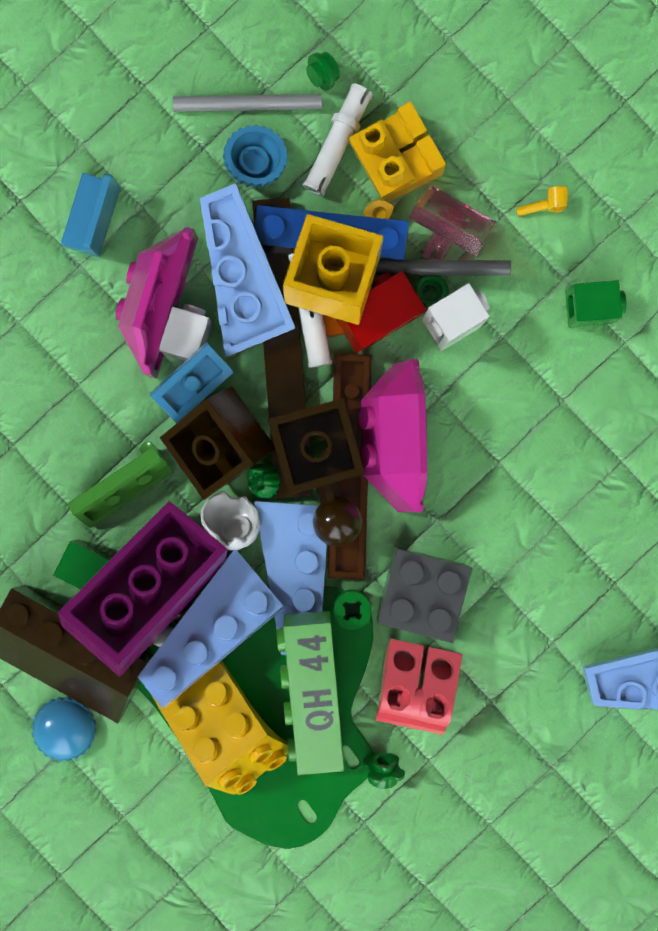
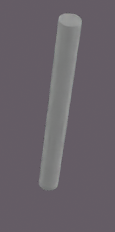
M322 94L173 96L174 112L322 110Z

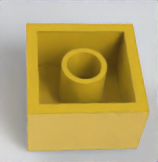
M307 214L283 284L284 303L359 325L381 256L384 236Z

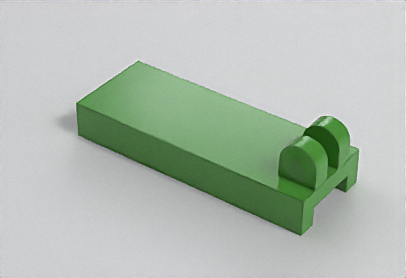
M147 441L140 447V456L69 502L68 506L77 519L89 528H92L173 474L174 471L162 452L152 442Z

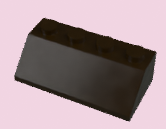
M27 585L11 588L0 608V659L118 724L141 683L138 678L139 674L154 655L144 651L119 677L61 626L58 612L64 607L63 605Z

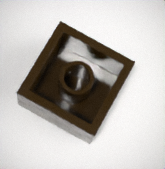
M233 386L204 400L159 437L203 500L227 486L276 450L274 444Z

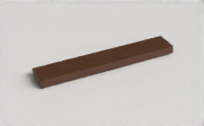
M334 354L333 401L344 398L360 454L362 428L359 425L358 415L361 408V400L371 390L372 355ZM361 475L338 482L342 498L350 500L359 509L362 517V526L358 536L351 543L339 547L328 545V579L365 580L368 480Z

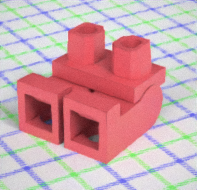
M390 638L384 654L383 677L375 721L443 735L453 713L463 654L429 647L423 657V645ZM421 673L420 686H418L419 677Z

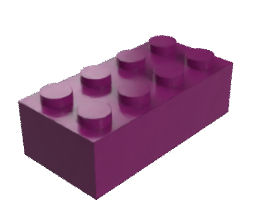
M168 501L58 612L61 626L120 677L214 577L226 561L227 548L172 502Z

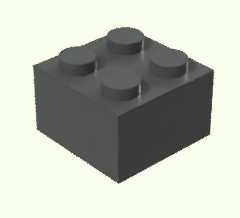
M394 546L376 616L377 623L453 643L472 568L465 564Z

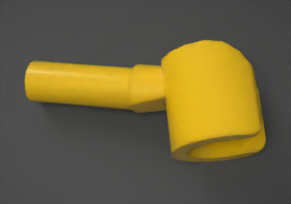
M565 186L548 188L547 200H540L539 202L516 207L517 216L545 210L557 213L562 212L567 206L568 188Z

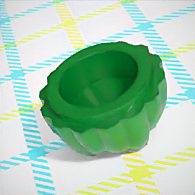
M270 463L255 464L248 471L247 489L252 494L263 499L272 498L273 495H276L280 479L274 465Z

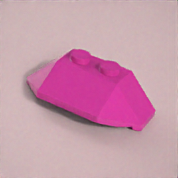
M185 227L139 253L137 262H132L127 272L126 283L130 286L126 299L121 298L116 309L115 317L116 320H119L118 328L143 373L154 379L158 378L164 354L159 351L167 321L172 306L176 308L179 306L198 241L195 230L189 227Z
M410 359L394 363L361 400V408L358 415L359 425L362 428V447L359 455L365 473L363 476L397 512H423L424 503L422 498L425 494L428 474L425 390L422 376L419 372L418 359Z

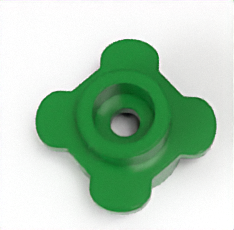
M379 753L375 756H366L363 759V766L368 768V781L376 788H392L405 777V771L398 764L399 757L395 754Z

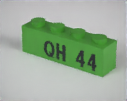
M330 611L284 615L283 628H277L278 652L286 651L287 665H280L282 689L289 688L290 701L284 702L285 724L293 725L294 737L288 738L289 761L297 762L298 775L344 771Z

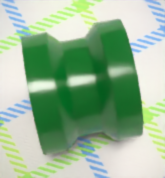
M349 589L337 596L334 601L333 612L335 620L340 626L345 629L356 630L362 628L369 621L372 609L369 599L363 592Z

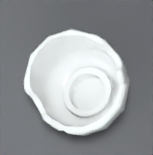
M226 491L218 492L206 499L200 511L202 528L225 546L227 550H241L255 541L261 528L258 509L244 495L232 497Z

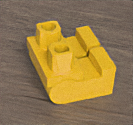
M411 101L399 107L397 113L387 119H381L348 138L352 149L380 199L388 202L442 176L446 167V163L431 136H426L427 129Z

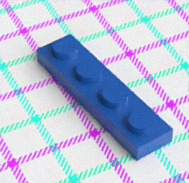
M257 205L255 230L261 245L296 248L306 215L309 214L383 235L380 258L404 260L409 221Z

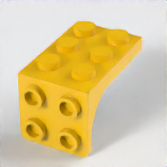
M223 660L164 709L153 697L205 786L232 795L244 794L256 785V779L267 770L271 771L278 768L287 758L285 755L288 754V741L279 737L263 721Z

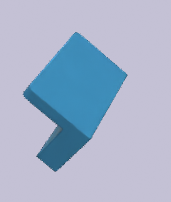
M82 173L62 237V246L100 258L121 189L113 175L105 173L102 179Z
M205 342L149 394L175 423H178L234 372L212 347Z

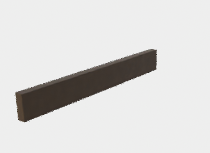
M289 197L252 200L254 228L257 205L290 209ZM262 245L284 298L283 284L290 266L288 255L294 253V248ZM288 304L286 305L296 328L263 342L269 418L306 408L298 307ZM270 430L271 442L274 444L272 433ZM306 447L307 454L310 453L309 447ZM274 450L272 452V464L275 466L276 471H278L280 479L279 489L276 491L275 498L313 495L312 489L288 495L277 451Z

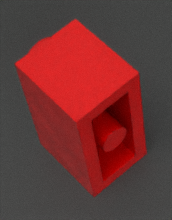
M403 271L393 277L387 272L372 282V289L369 291L359 325L336 319L356 354L419 318L426 311Z

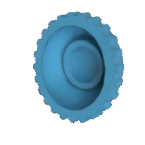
M247 125L245 128H239L238 132H233L231 138H228L223 150L224 166L227 168V173L231 174V178L237 180L238 184H244L245 187L252 186L257 188L260 186L264 188L267 184L271 185L273 181L279 179L287 165L288 154L286 153L287 147L284 146V140L279 138L278 133L275 134L272 129H267L265 126L259 127L254 125L251 127Z
M68 696L65 698L57 697L55 700L51 699L49 703H44L42 709L37 711V716L33 718L34 723L31 726L33 729L32 737L35 739L34 744L38 746V750L42 751L44 756H49L51 760L58 759L59 762L63 760L71 761L72 758L77 759L79 755H84L86 749L90 748V743L94 741L96 733L94 728L96 722L93 720V713L89 711L90 708L85 707L74 699H70Z

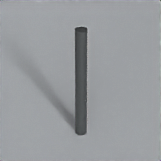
M379 260L375 275H383L387 272L391 275H397L403 271L405 275L511 276V260Z

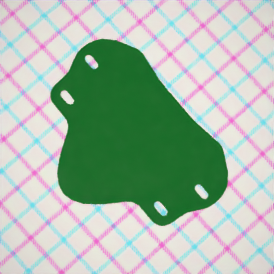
M227 550L226 559L232 553V550ZM324 586L322 612L330 611L342 746L350 747L359 760V766L352 769L343 759L344 771L298 775L297 762L289 761V755L286 754L287 758L282 765L274 770L265 771L256 779V785L244 794L232 795L208 787L224 820L231 828L268 846L283 849L297 848L321 836L331 825L343 800L368 778V768L363 766V759L369 755L374 756V751L354 724L351 714L353 701L364 676L374 639L373 620L370 617L366 625L356 630L345 629L340 626L335 620L333 608L337 596L345 590L337 587ZM204 588L191 600L190 603L193 604L195 602V600L198 598V596L201 594ZM273 617L222 660L263 721L279 737L288 741V738L294 737L293 725L285 724L284 702L290 701L289 688L282 689L280 665H287L286 655H281V652H278L275 617ZM172 621L168 626L175 628L178 623ZM153 644L145 651L154 655L160 647ZM141 682L138 689L154 705L167 723L150 692ZM304 800L310 805L317 816L314 823H308L297 808L299 801Z

